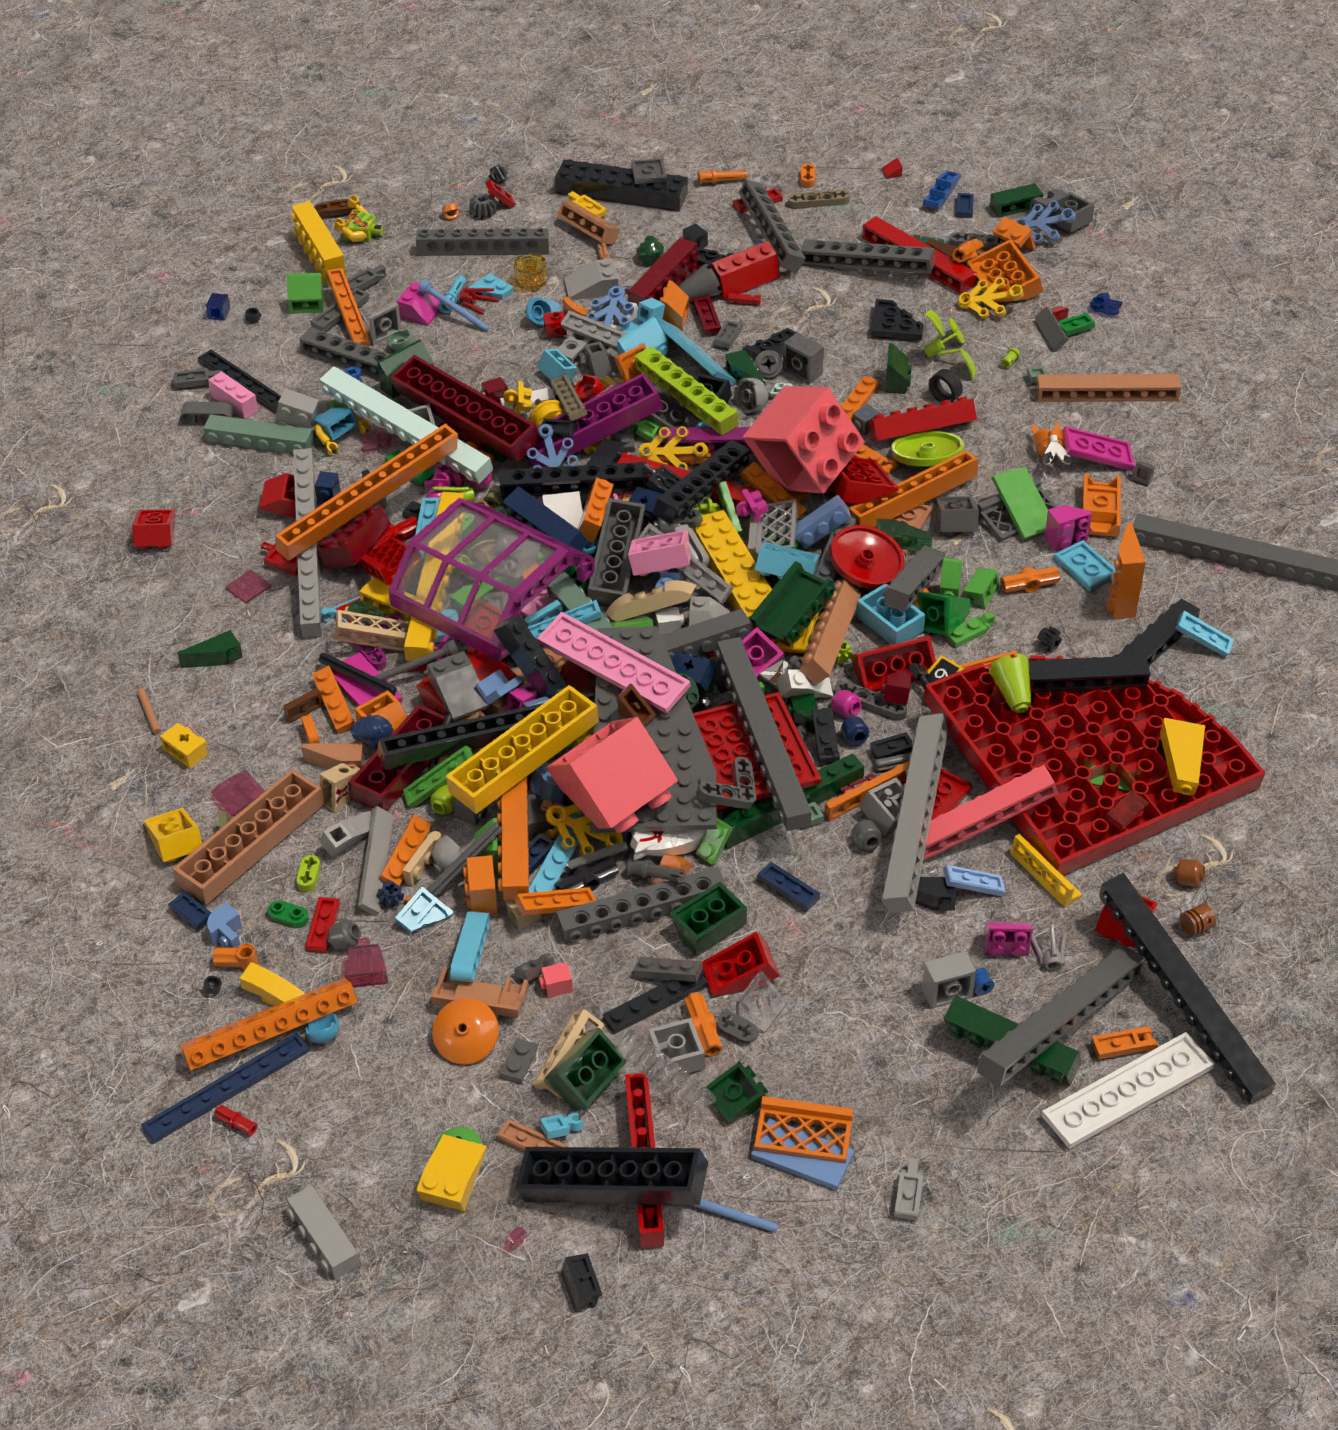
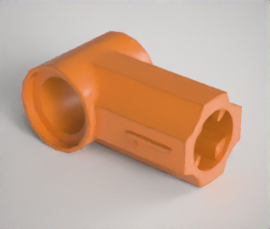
M245 943L238 948H214V967H240L241 970L245 971L251 962L259 965L256 950L252 944Z

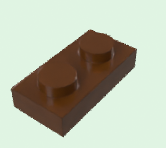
M315 688L283 705L286 720L292 723L300 719L301 716H305L322 707V693L318 688Z

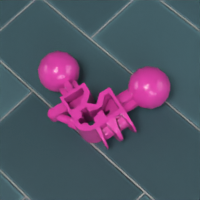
M439 464L436 467L433 478L424 482L425 488L431 489L426 494V498H441L442 492H451L433 490V487H451L452 485L454 487H463L464 482H471L476 488H486L492 482V474L490 472L478 484L473 480H468L460 472H455L450 466Z

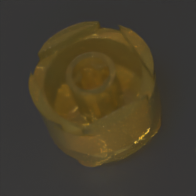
M529 253V256L524 257L520 255L515 259V286L530 290L531 292H538L541 287L546 285L548 282L547 262L542 255Z

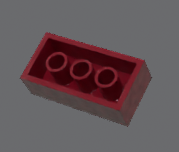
M382 505L370 506L331 532V535L322 542L317 552L326 569L356 565L361 560L364 554L391 524Z

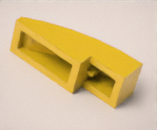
M252 962L240 977L242 989L261 996L262 1002L273 1006L305 994L289 981Z

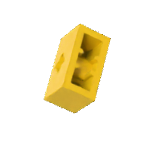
M179 723L160 736L163 750L190 769L208 756L207 743L204 738L198 737L188 727H184Z

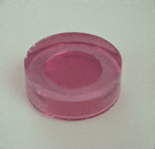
M521 1226L517 1227L509 1234L505 1240V1245L510 1250L517 1249L526 1240L527 1232Z

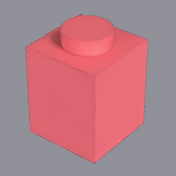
M567 962L541 968L542 977H539V984L541 990L546 991L547 998L573 992L572 977Z

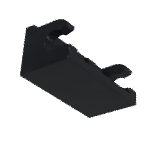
M588 1253L565 1257L561 1274L575 1313L581 1312L584 1305L589 1302L591 1308H594L599 1297L602 1296V1291Z

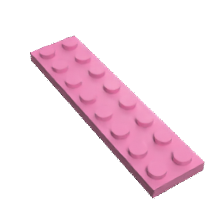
M563 612L537 638L540 645L622 690L632 683L648 704L666 714L691 686V682Z

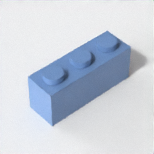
M838 495L796 523V539L805 549L849 520L851 518L849 508Z

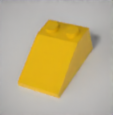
M183 807L143 820L156 851L163 862H173L178 857L190 855L202 844L198 826Z
M443 1134L425 1166L416 1191L420 1199L465 1212L487 1146Z

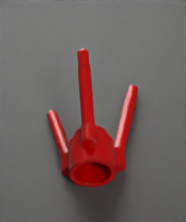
M465 287L461 290L459 296L463 306H467L482 315L484 312L471 304L477 298L499 302L497 298L477 295L475 293L494 291V288Z

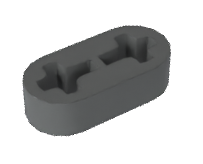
M729 1011L723 1012L718 1018V1025L723 1031L745 1042H753L757 1039L759 1029L754 1023ZM731 1018L733 1022L737 1023L736 1026H727L724 1022L725 1019ZM741 1027L746 1029L750 1027L752 1035L745 1037L746 1034L740 1030Z

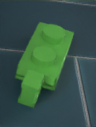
M989 612L983 614L982 617L979 615L961 623L951 635H944V637L955 648H958L986 634L990 626L995 624L996 616Z

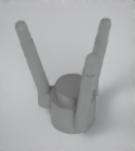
M1050 924L1051 948L1045 951L1044 956L1033 933L1031 941L1040 958V965L1045 966L1047 970L1055 971L1065 965L1066 935H1062L1059 952L1056 949L1054 925Z

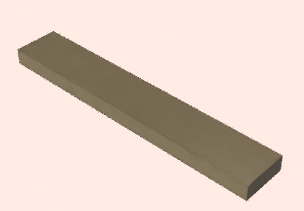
M566 374L550 381L571 421L587 415L583 403Z

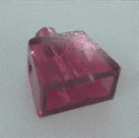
M368 938L359 939L357 941L358 946L348 949L345 978L351 982L353 988L388 984L387 970L380 946L378 944H371Z

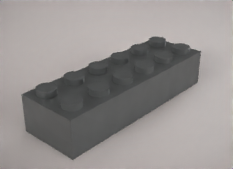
M612 498L608 499L594 561L595 572L591 575L587 597H590L592 601L597 600L598 604L610 606L616 599L628 593L632 576L628 553L632 540L638 539L641 535L645 504Z

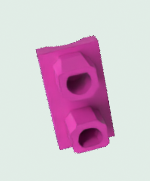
M747 489L742 490L746 501L738 503L736 506L737 514L745 517L751 513L756 523L762 521L760 515L769 512L765 500L762 499L759 490L749 493Z

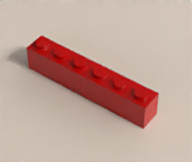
M967 396L956 398L957 402L953 403L950 400L940 401L938 406H934V403L923 405L924 409L917 410V406L907 408L905 413H901L900 410L892 411L890 416L884 417V413L873 415V419L868 420L871 440L878 441L977 420L974 400L967 399Z

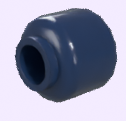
M851 716L844 720L840 728L846 742L853 746H859L867 741L870 733L866 723L857 716Z

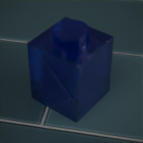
M211 294L206 304L208 319L225 321L230 310L228 294Z

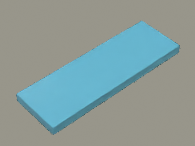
M656 317L662 330L713 377L729 380L730 385L734 386L737 380L678 327Z

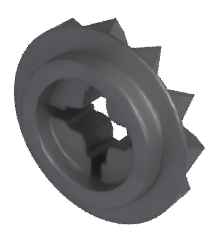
M765 350L756 357L755 366L758 367L761 376L772 378L777 376L782 370L783 361L776 351ZM767 357H769L771 362L776 363L771 365V371H769L767 366H764L767 363Z

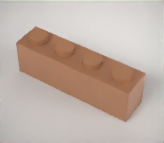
M562 201L557 217L601 243L615 244L620 232L618 227L575 202Z

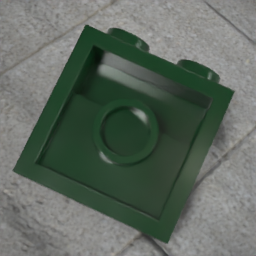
M740 1061L704 1088L729 1124L733 1123L747 1111L753 1113L761 1106L762 1096H766L765 1094L768 1093V1090L761 1081L756 1083L753 1079L757 1075L749 1065L744 1067Z

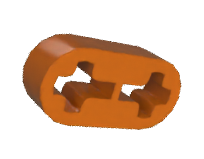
M809 163L801 166V185L805 188H811L815 185V166Z
M311 714L301 716L302 726L308 743H320Z

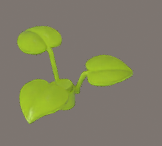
M934 310L927 311L924 316L930 319L939 333L929 344L924 346L927 356L932 358L937 354L940 357L941 355L960 352L968 366L971 380L974 379L976 367L967 351L965 352L963 349L943 351L945 349L943 343L955 336L960 344L965 343V338L957 323L950 317L948 322L954 333L942 341L938 340L940 337L945 336L943 324Z

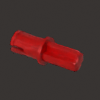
M223 1105L217 1106L214 1116L229 1124L230 1128H237L248 1136H252L256 1132L258 1124L243 1117L241 1112H234Z

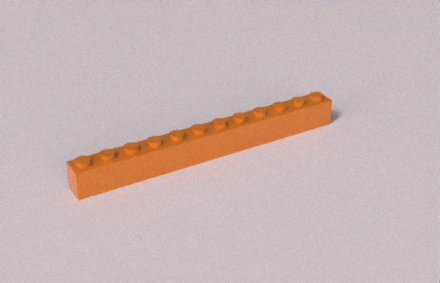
M447 424L442 425L276 534V550L288 561L455 451L458 444V434Z

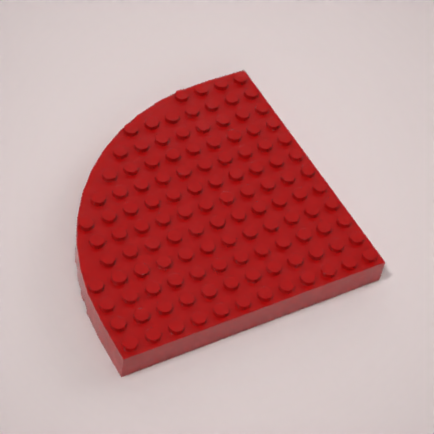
M1032 655L1028 658V661L1063 659V656L1057 655V658H1045V655ZM982 663L964 669L925 686L923 701L933 714L943 713L949 736L990 791L1030 772L1034 768L1045 765L1055 782L1059 794L1011 817V819L1030 845L1061 875L1260 788L1265 776V771L1225 725L1221 726L1215 721L1216 718L1211 713L1207 714L1196 702L1191 703L1184 698L1185 695L1173 688L1170 690L1162 686L1158 680L1155 682L1149 680L1147 687L1030 692L1031 706L1023 713L1011 710L989 673L990 664L984 665ZM1164 718L1205 725L1199 784L1194 796L1173 791L1160 736V729ZM1129 772H1134L1135 778ZM1106 774L1101 786L1093 785L1090 780ZM1120 779L1131 790L1130 792L1117 790Z

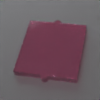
M249 570L226 586V590L232 593L234 598H239L245 604L271 588V584L264 580L263 576L257 575L252 570Z

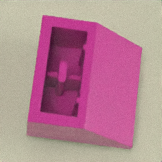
M1068 505L1049 509L1044 538L1054 551L1065 549L1082 540L1088 541L1092 513L1088 510Z
M985 921V955L1029 956L1033 926L1029 922Z

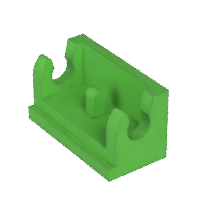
M977 568L963 591L964 595L975 599H970L971 605L980 606L983 609L986 608L1000 585L998 570Z

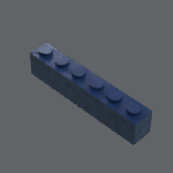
M519 486L503 501L507 507L505 509L511 517L516 516V519L523 524L526 523V525L579 551L589 543L580 530Z

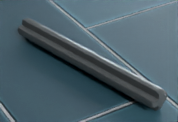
M493 822L426 890L436 897L463 871V867L467 866V858L477 857L502 832L501 826Z

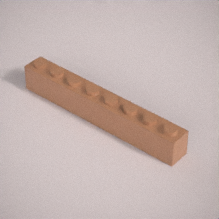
M1179 374L1037 375L1036 382L1038 402L1179 401L1181 391Z
M846 579L838 580L834 583L836 590L823 606V612L818 617L819 622L814 627L815 632L810 637L811 642L806 647L807 652L801 659L802 664L799 670L815 685L830 676L855 612L857 600L860 599L862 593Z

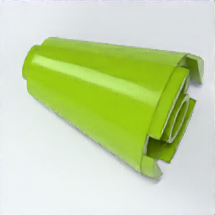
M1016 654L1017 658H1011L1010 655H1007L990 664L991 668L988 670L1011 710L1023 713L1031 706L1028 657L1023 654Z

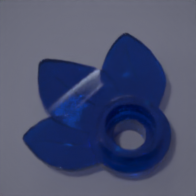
M1100 293L1090 301L1089 306L1095 312L1117 315L1119 314L1118 309H1120L1123 302L1110 299L1109 293Z

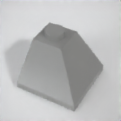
M397 303L368 317L373 346L388 339L392 333L401 330L399 305Z
M692 596L690 600L689 626L730 613V611L711 597Z

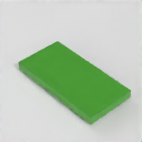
M1026 466L993 475L992 481L1022 540L1045 534L1048 509Z

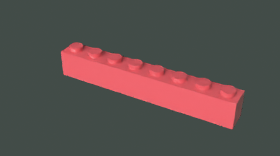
M1045 765L1034 768L1030 772L1016 777L1012 781L998 786L982 796H977L973 800L959 805L955 809L931 820L923 861L1058 795L1055 782Z

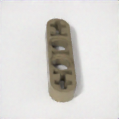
M847 190L795 193L788 196V207L792 209L845 205L850 202V192Z

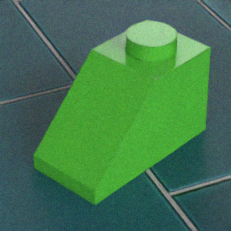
M943 558L939 594L959 596L963 560Z

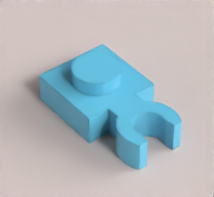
M572 1113L565 1118L562 1114L541 1118L540 1127L547 1139L569 1135V1130H582L583 1120H579L578 1113Z

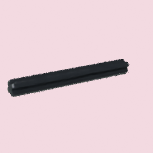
M327 653L320 654L318 658L320 663L330 666V668L381 693L388 690L393 696L396 695L397 688Z

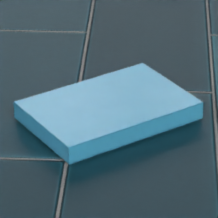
M1084 540L1054 554L1053 557L1062 568L1089 592L1112 581L1111 575L1115 572L1114 567Z

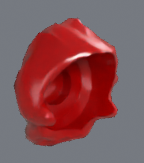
M583 374V379L577 382L574 389L581 402L585 403L603 394L604 384L596 376Z

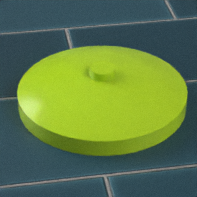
M941 431L911 433L896 439L892 443L893 458L903 464L912 466H935L964 451V441L959 436Z

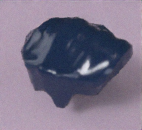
M369 715L356 721L352 726L351 733L354 740L361 741L369 748L377 749L379 739L390 737L394 728H392V724H390L388 719L380 715Z

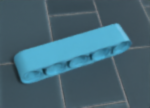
M467 912L451 964V981L474 982L489 931L490 913Z

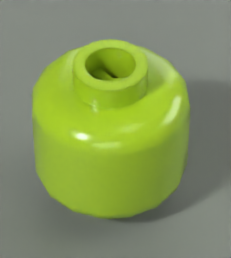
M444 785L438 788L431 796V806L438 814H451L454 811L453 803L457 798L451 795L448 791V786Z

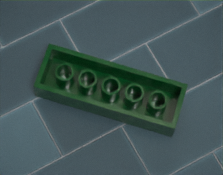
M955 995L944 1017L946 1026L952 1036L958 1039L964 1037L970 1040L969 1043L977 1048H982V1046L988 1049L991 1048L995 1041H1000L1008 1031H1013L1018 1025L1016 1022ZM1056 1041L1026 1066L1031 1068L1030 1071L1040 1077H1043V1075L1051 1077V1081L1059 1086H1064V1084L1071 1086L1082 1062L1079 1051Z

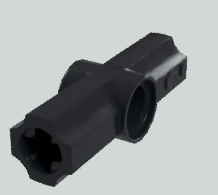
M610 857L592 866L584 864L579 866L573 875L556 882L555 888L556 890L590 887L591 891H594L598 888L600 882L619 874V869L615 860Z

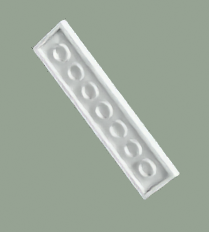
M1185 1032L1042 1111V1117L1065 1145L1071 1149L1214 1069L1215 1063Z

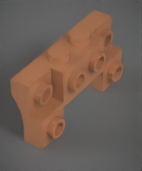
M443 967L439 981L431 996L432 1005L446 1006L457 999L472 998L485 1003L494 1012L497 1019L499 1015L518 1018L522 1005L524 1006L529 983L528 980L524 979L522 985L512 984L511 977H507L504 988H502L501 985L476 981H451L448 968Z

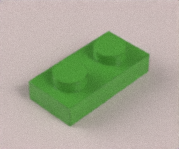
M717 818V829L706 831L696 855L711 865L716 864L733 827Z

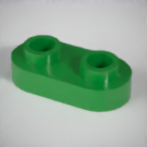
M274 901L268 906V915L273 922L297 929L306 926L309 922L308 911L304 907L285 901Z

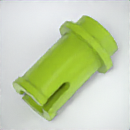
M1010 348L1006 356L1001 360V366L1006 369L1010 368L1013 362L1019 359V350Z

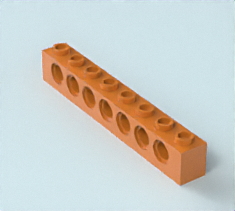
M342 978L184 1042L179 1047L186 1066L190 1070H194L355 1004L358 1001L351 982L346 978Z

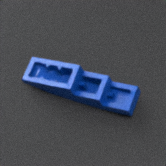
M946 170L936 178L935 185L930 189L929 195L923 200V206L938 210L951 195L961 178V174Z

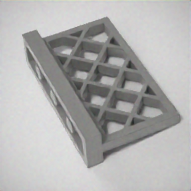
M796 499L767 504L768 510L774 511L770 514L764 513L760 515L762 521L757 523L752 514L750 515L748 551L756 563L760 547L764 542L781 546L787 541L790 545L784 547L795 549L798 504ZM786 507H791L788 511L784 510ZM777 514H782L779 518H775ZM786 518H790L787 523L783 522ZM768 521H772L769 526L765 525ZM778 525L782 526V527H780L777 531L774 530V528H775L776 526H778ZM785 530H790L786 535L782 534ZM767 533L772 534L768 538L764 537ZM777 537L781 538V539L778 540L776 543L773 542V540H774L775 538H777Z

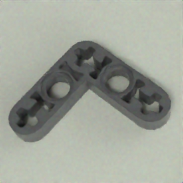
M737 757L731 766L733 785L703 781L696 790L697 797L708 803L742 809L751 808L756 800L751 762L745 757ZM739 780L747 782L748 785H743ZM722 792L729 794L731 798L725 797Z

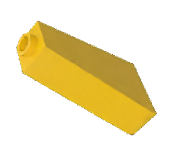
M1164 718L1160 729V736L1173 791L1194 796L1199 784L1205 725Z

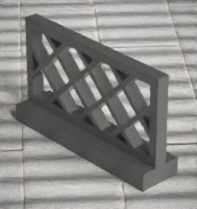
M1038 477L1033 479L1046 507L1050 509L1057 507L1041 488L1042 482ZM999 494L977 504L979 509L978 520L983 519L1000 542L1019 534L1016 526L1013 525V520H1011V524L1000 522L1001 517L1012 518L1009 513L1002 512L1006 506ZM992 514L999 516L998 521L991 520L988 516ZM998 527L1009 529V532L1002 535Z

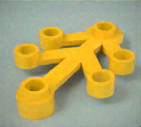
M996 278L990 287L986 280H980L970 293L964 292L959 296L958 304L963 309L971 308L984 320L989 317V311L987 308H982L976 304L982 302L993 309L998 317H1003L1006 314L1005 307L997 304L994 300L1007 298L1020 300L1024 292L1020 285H1013L1009 291L994 293L997 289H1002L1005 286L1004 278ZM980 291H985L982 295L977 296Z
M684 426L677 429V434L664 447L657 448L664 439H668L671 435V431L667 427H662L659 430V435L651 443H644L640 446L638 453L641 458L660 463L663 462L656 455H664L676 467L680 468L681 465H685V470H688L687 464L681 462L675 455L695 454L698 458H705L709 453V449L704 443H697L695 446L675 447L689 434ZM684 429L686 431L685 434L680 435V431ZM664 430L668 431V434L666 436L662 435V432ZM703 447V451L699 453L697 449ZM645 449H650L649 454L644 453Z
M575 804L566 808L551 806L546 811V820L549 824L557 827L563 839L561 846L565 850H570L575 845V839L569 835L565 825L573 829L581 846V856L588 854L584 848H587L590 853L594 852V848L589 844L585 834L604 841L607 847L623 842L621 833H591L590 826L587 825L590 823V819L586 815L578 819L569 817V815L574 813L583 814ZM552 814H556L558 819L554 818ZM609 839H613L615 844L611 843ZM565 840L570 841L571 845H567Z

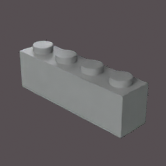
M312 1185L287 1198L289 1208L286 1211L292 1222L296 1221L298 1223L299 1233L303 1239L308 1238L312 1253L315 1256H320L322 1259L320 1261L327 1274L330 1272L336 1280L360 1266L357 1251Z

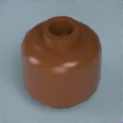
M1181 859L1178 865L1173 868V878L1177 879L1178 884L1182 887H1198L1201 882L1205 881V865H1201V862L1197 859Z

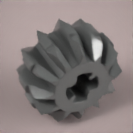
M479 193L478 196L473 195V198L470 199L469 210L474 217H479V219L487 218L488 216L492 217L496 213V201L486 193L481 195Z

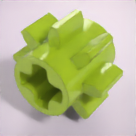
M844 640L837 655L836 664L847 663V660L851 659L850 655L853 654L851 645Z

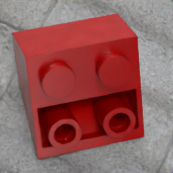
M285 473L266 480L259 510L295 518L294 475Z

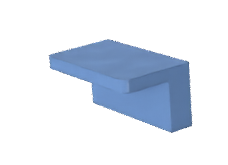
M499 669L475 686L489 705L520 685L523 681L519 675L508 681Z

